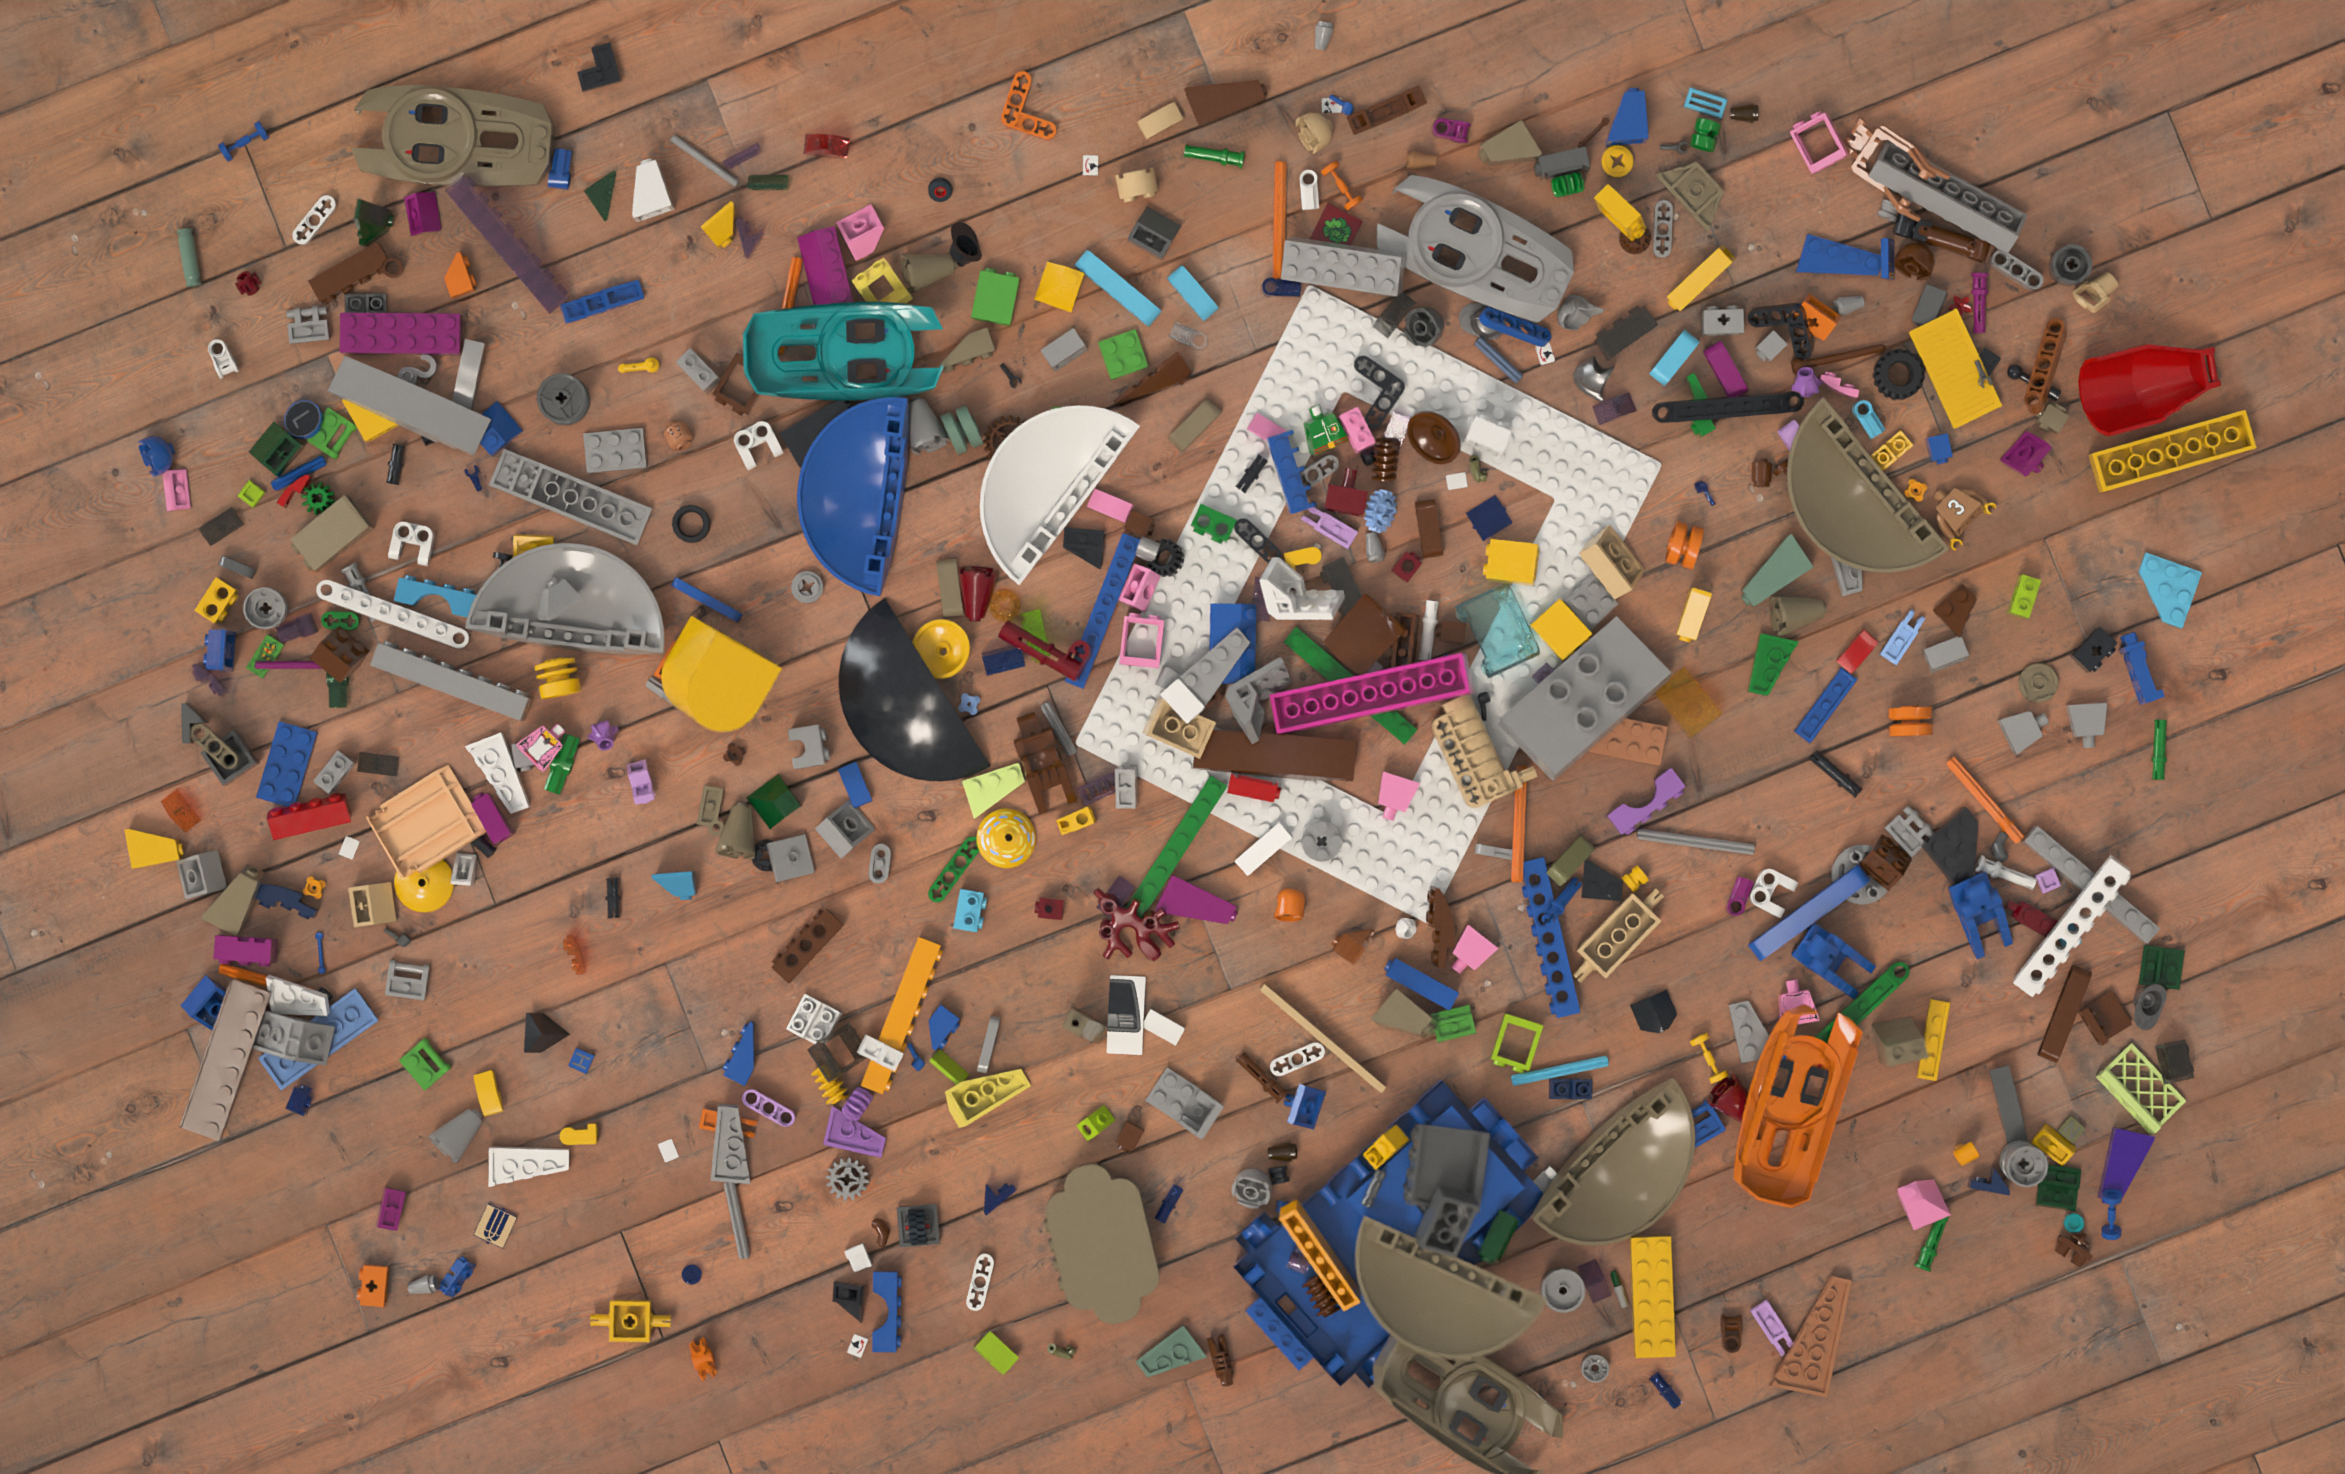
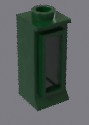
M1498 1210L1499 1217H1495L1480 1248L1482 1251H1478V1254L1482 1256L1481 1260L1491 1265L1493 1262L1500 1263L1520 1222L1516 1217L1501 1210Z

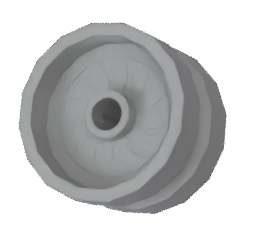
M1565 1267L1551 1269L1544 1275L1540 1283V1294L1548 1299L1546 1305L1550 1309L1560 1313L1574 1311L1581 1305L1585 1297V1286L1583 1280L1575 1271ZM1561 1287H1565L1567 1291L1566 1293L1563 1292V1294H1561L1559 1292V1289Z

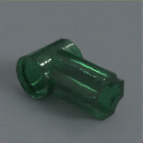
M326 672V684L329 687V708L347 707L349 676L339 683Z

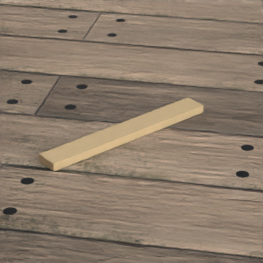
M1262 985L1260 991L1376 1090L1380 1093L1385 1090L1386 1087L1267 985Z

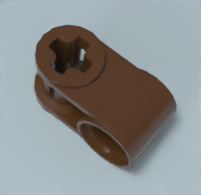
M1721 1315L1722 1348L1729 1353H1736L1741 1348L1742 1316L1725 1317V1315ZM1730 1338L1736 1340V1346L1733 1349H1728L1726 1346V1342Z

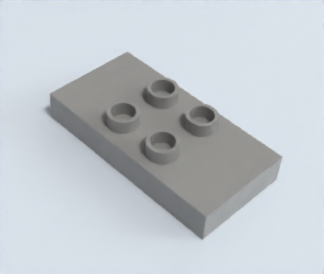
M1616 616L1500 717L1499 726L1554 782L1669 681L1672 672Z

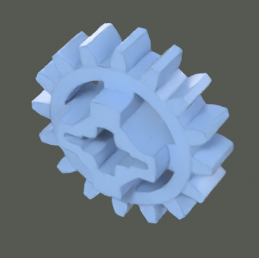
M1379 489V491L1374 492V495H1370V502L1367 501L1366 503L1368 508L1364 510L1366 512L1364 520H1367L1365 525L1369 527L1368 530L1382 533V531L1386 532L1387 527H1391V520L1394 521L1395 519L1393 514L1397 512L1395 508L1397 503L1394 502L1396 497L1392 496V492Z

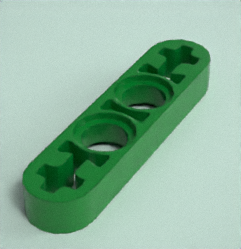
M968 837L930 887L928 896L931 901H943L979 853L978 848L977 850L972 849L969 854L973 856L970 859L965 853L961 852L963 848L966 851L969 848L968 841L973 842L976 840V837ZM964 856L966 858V865L958 867L955 864L956 857ZM946 872L954 874L955 879L952 883L944 881L943 876ZM940 880L941 883L949 887V889L946 891L945 888H943L941 891V895L943 896L941 898L937 897L936 899H934V894L932 890L939 889L941 885H938L937 883Z

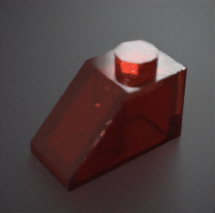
M806 134L803 154L830 158H847L850 138L834 134Z

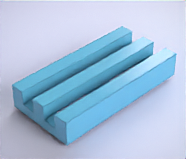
M1690 87L1683 107L1722 119L1728 99ZM1692 93L1711 100L1721 102L1722 105L1719 106L1701 99L1691 97ZM1692 101L1710 108H1714L1720 110V112L1717 113L1702 107H1698L1689 104V102Z

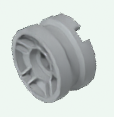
M1589 1354L1585 1356L1580 1365L1583 1376L1590 1382H1601L1608 1376L1609 1364L1602 1355ZM1592 1365H1598L1597 1372L1591 1370Z

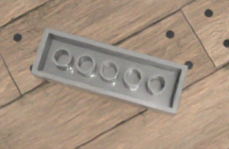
M1290 236L1285 240L1281 279L1397 297L1402 293L1406 253Z

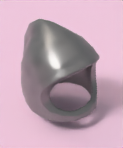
M1595 356L1582 362L1575 369L1573 374L1574 383L1583 393L1603 402L1605 398L1601 393L1615 367L1604 369L1600 367Z

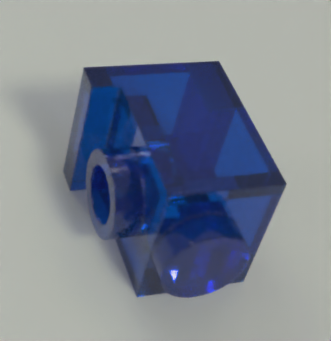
M304 1084L294 1086L285 1109L306 1116L308 1111L305 1108H309L313 1097H311L312 1088Z

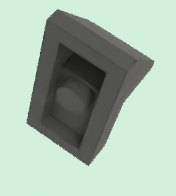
M181 703L182 743H194L190 735L193 724L209 722L190 704Z

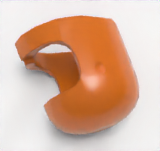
M1293 888L1281 890L1277 895L1278 904L1274 912V919L1283 922H1295L1304 919V894L1300 890Z

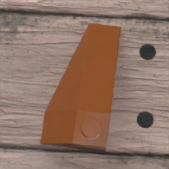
M1373 929L1343 933L1342 936L1337 935L1332 942L1334 946L1332 950L1355 965L1375 931Z

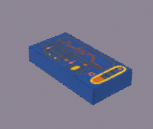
M1881 238V277L1886 280H1894V240Z

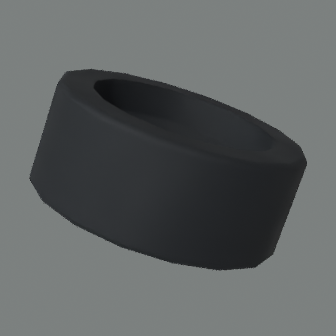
M683 506L673 516V531L684 542H699L710 531L711 522L705 510L698 506ZM686 513H697L702 518L703 527L697 535H686L680 529V519Z

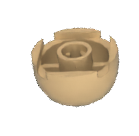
M1310 112L1296 119V127L1300 126L1301 130L1298 136L1308 151L1313 150V154L1323 150L1331 142L1333 125L1323 115Z

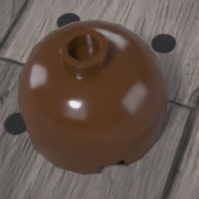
M1923 243L1906 244L1900 248L1894 259L1896 261L1894 266L1900 273L1911 278L1912 274L1917 276V280L1920 281L1930 278L1935 264L1933 253Z

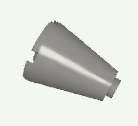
M921 397L911 399L908 406L912 453L920 455V451L923 450L930 453L946 446V441L950 442V438L926 399H921Z
M467 1109L432 1132L428 1138L445 1156L449 1155L452 1158L451 1161L457 1164L483 1123L480 1120L482 1115L475 1109L472 1111Z

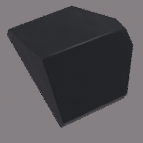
M1667 990L1630 1005L1638 1026L1643 1031L1663 1032L1669 1029L1677 1015Z

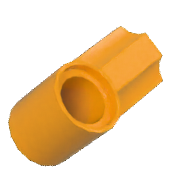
M1971 1141L1965 1145L1962 1143L1956 1145L1953 1151V1155L1961 1166L1979 1158V1154Z

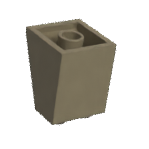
M1522 120L1482 143L1478 149L1480 160L1483 164L1487 163L1488 166L1537 161L1538 157L1542 155Z
M1397 988L1371 1018L1380 1027L1424 1039L1427 1036L1431 1037L1437 1030L1436 1025L1438 1024Z

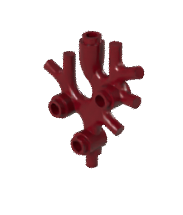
M1100 888L1094 890L1093 893L1099 899L1098 903L1101 905V910L1112 917V920H1103L1099 927V936L1104 940H1108V946L1102 955L1105 959L1109 960L1114 950H1120L1126 958L1133 954L1120 939L1119 934L1124 927H1132L1135 930L1137 945L1149 960L1155 961L1162 954L1160 952L1161 949L1149 937L1150 933H1156L1169 948L1175 945V942L1168 933L1180 929L1178 921L1161 924L1159 922L1160 918L1167 914L1163 908L1156 912L1148 910L1143 914V918H1140L1137 915V909L1141 903L1138 899L1134 898L1129 908L1126 909L1117 904L1118 900L1114 894H1104Z

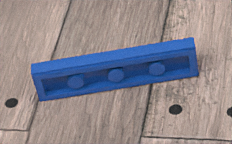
M1840 668L1794 732L1808 743H1811L1858 679L1843 668Z

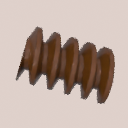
M1377 438L1375 441L1381 444L1376 445L1374 449L1379 450L1380 453H1374V457L1379 458V460L1373 461V464L1378 466V468L1372 469V472L1377 473V476H1372L1371 479L1379 482L1395 480L1397 477L1395 472L1398 468L1396 466L1398 464L1396 457L1399 456L1397 449H1399L1400 444L1392 439Z
M1319 1275L1308 1279L1302 1285V1288L1309 1287L1305 1294L1313 1295L1309 1302L1316 1301L1313 1309H1320L1316 1315L1327 1317L1341 1308L1340 1306L1334 1307L1337 1301L1335 1299L1330 1300L1333 1295L1331 1292H1327L1328 1288L1326 1285H1323L1324 1282Z

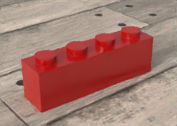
M334 793L323 799L313 798L306 803L296 802L284 808L275 807L268 811L267 822L273 840L350 823L352 818L346 793Z

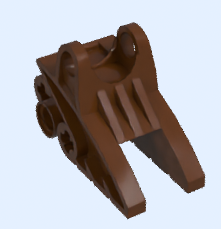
M1035 711L1017 717L1022 737L1013 741L1039 814L1048 811L1041 791L1060 784L1068 804L1076 802L1077 800L1052 728L1049 727L1041 730Z

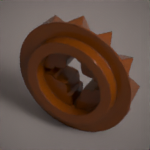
M1648 228L1645 229L1644 234L1638 239L1639 244L1635 241L1628 243L1630 239L1620 232V245L1630 254H1640L1650 245L1651 235Z

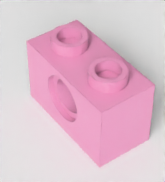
M1134 564L1118 600L1129 607L1145 612L1161 576L1148 568Z

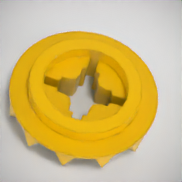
M1619 145L1608 148L1601 159L1604 171L1607 175L1615 178L1625 176L1633 166L1631 152ZM1623 155L1620 161L1623 166L1617 165L1616 167L1612 168L1614 163L1612 158L1614 157L1617 159L1618 157Z

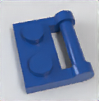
M1707 1099L1703 1101L1702 1105L1691 1110L1693 1118L1705 1111H1708L1710 1116L1694 1125L1695 1148L1726 1130L1714 1108L1707 1103Z

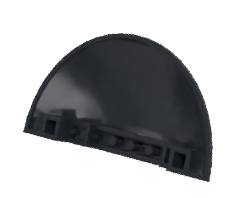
M884 598L873 606L858 622L846 643L840 662L838 684L840 702L845 719L853 735L860 745L879 763L892 771L914 779L951 781L969 777L987 769L991 765Z

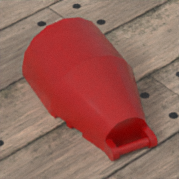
M2142 344L2085 360L2080 368L2078 385L2082 407L2090 424L2099 433L2113 436L2165 421L2168 416L2181 410V407L2188 402H2192L2209 389L2221 386L2214 358L2215 347L2188 349ZM2204 356H2206V359H2207V365H2208V370H2209L2210 381L2208 380V375H2207V369H2206V363H2205V358H2204Z

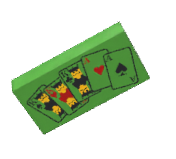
M267 634L246 668L264 679L269 669H255V661H275L285 645Z

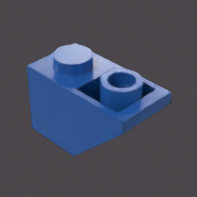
M942 1004L928 1020L932 1049L935 1051L937 1048L942 1050L948 1042V1039H946L947 1035L950 1032L954 1034L961 1025L958 1023L960 1018Z

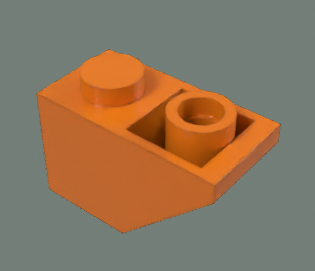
M461 252L456 253L444 277L450 297L453 299L475 292L474 286L477 285L474 275H470L467 268L470 267L467 255L463 256Z

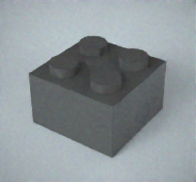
M233 730L222 737L241 757V763L237 768L226 769L205 750L201 752L223 786L229 785L259 764V761L237 730ZM219 742L211 745L212 751H219ZM232 754L226 758V763L231 766L235 762V757Z

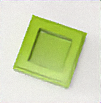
M249 480L237 496L252 508H255L266 492Z

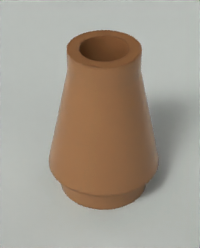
M1414 150L1407 152V168L1415 170L1431 166L1435 167L1436 155Z

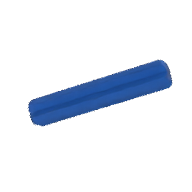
M319 456L271 481V486L275 491H278L295 482L300 477L306 474L309 475L326 466V461L323 456Z

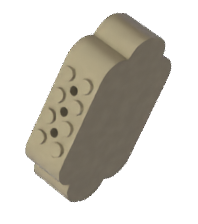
M1092 1162L1078 1165L1068 1173L1064 1189L1054 1193L1046 1206L1047 1219H1044V1226L1046 1232L1051 1234L1048 1242L1050 1251H1055L1056 1258H1053L1055 1271H1059L1061 1276L1058 1278L1060 1291L1064 1290L1066 1299L1073 1307L1080 1310L1093 1309L1096 1316L1105 1323L1117 1324L1132 1319L1138 1313L1141 1297L1152 1293L1159 1282V1268L1140 1190L1137 1184L1128 1177L1117 1176L1112 1178L1109 1170L1099 1163Z

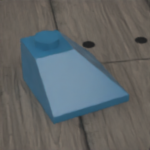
M695 871L652 874L654 881L673 896H680V900H692V895H697Z

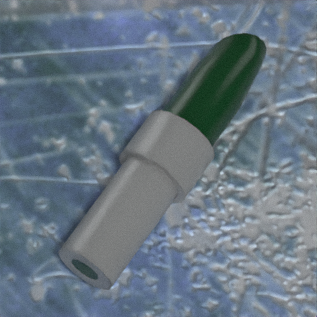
M1613 1270L1610 1274L1614 1285L1613 1288L1621 1308L1629 1306L1624 1293L1625 1290L1616 1270Z

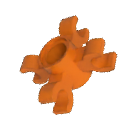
M702 1337V1340H699L700 1345H696L692 1341L689 1344L694 1368L698 1371L701 1381H705L704 1378H707L706 1373H710L713 1378L717 1371L713 1353L710 1347L708 1348L706 1339Z

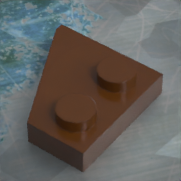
M1962 584L1941 602L1933 612L1960 638L1963 634L1964 625L1969 620L1970 611L1974 608L1977 599Z

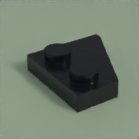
M1585 860L1581 898L1621 901L1623 881L1589 860Z

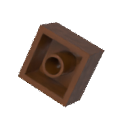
M339 626L318 644L310 659L341 683L360 667L370 651Z

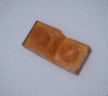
M567 935V939H563V949L567 951V955H575V959H572V970H576V975L586 974L580 946L573 935Z

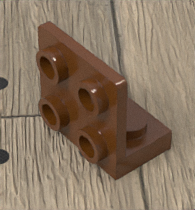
M1882 834L1873 849L1860 861L1859 865L1889 891L1903 877L1912 859L1907 852L1899 849L1892 839Z
M2112 991L2107 992L2078 1010L2079 1015L2095 1041L2101 1046L2108 1043L2109 1038L2132 1025V1022Z

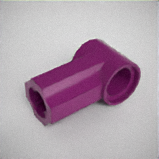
M1737 876L1725 906L1726 912L1730 916H1738L1744 912L1754 883L1753 881ZM1732 902L1739 903V912L1735 913L1731 910L1730 905Z

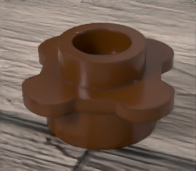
M734 743L728 744V750L723 755V759L726 762H733L736 766L741 765V759L746 754V749L744 747L739 748Z

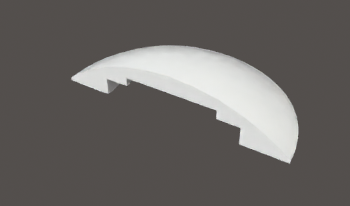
M1066 406L1043 412L1027 420L1009 434L998 447L987 467L980 493L981 524L985 539L994 558L1006 574L1018 585L1022 583L1098 485L1140 427L1138 424L1125 416L1107 409L1093 406Z

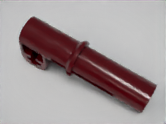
M1009 620L1005 622L998 635V638L1040 661V665H1047L1074 682L1078 680L1093 654L1091 645L1082 640L1075 641L1070 646L1068 652L1064 653L1055 648L1054 643L1049 644ZM1022 638L1057 657L1058 661L1052 660L1021 642ZM1078 648H1083L1085 654L1079 655ZM1072 654L1079 655L1083 659L1082 663L1072 658Z

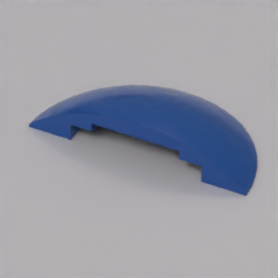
M889 397L869 400L835 417L825 426L810 446L798 480L797 507L799 520L808 545L816 558L833 576L844 584L861 592L881 596L887 579L901 518L908 461V398Z

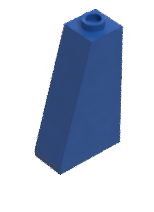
M1396 958L1393 961L1389 959L1384 968L1387 971L1385 975L1449 1011L1459 995L1453 989Z

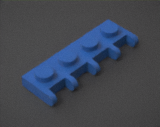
M1293 430L1266 438L1290 514L1317 506L1316 502H1308L1305 491L1311 489V485L1303 486L1299 474L1300 471L1305 470V466L1297 468L1293 453L1299 451V447L1291 449L1288 436L1294 434Z

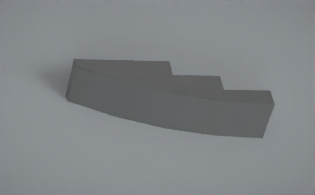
M2009 1065L1988 1070L2007 1145L2017 1140L2028 1141Z

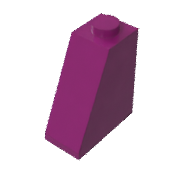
M482 792L473 798L474 802L471 805L493 844H500L515 834L490 793L484 794Z

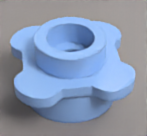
M967 693L962 694L961 705L958 706L959 711L975 715L980 698L978 696H969Z

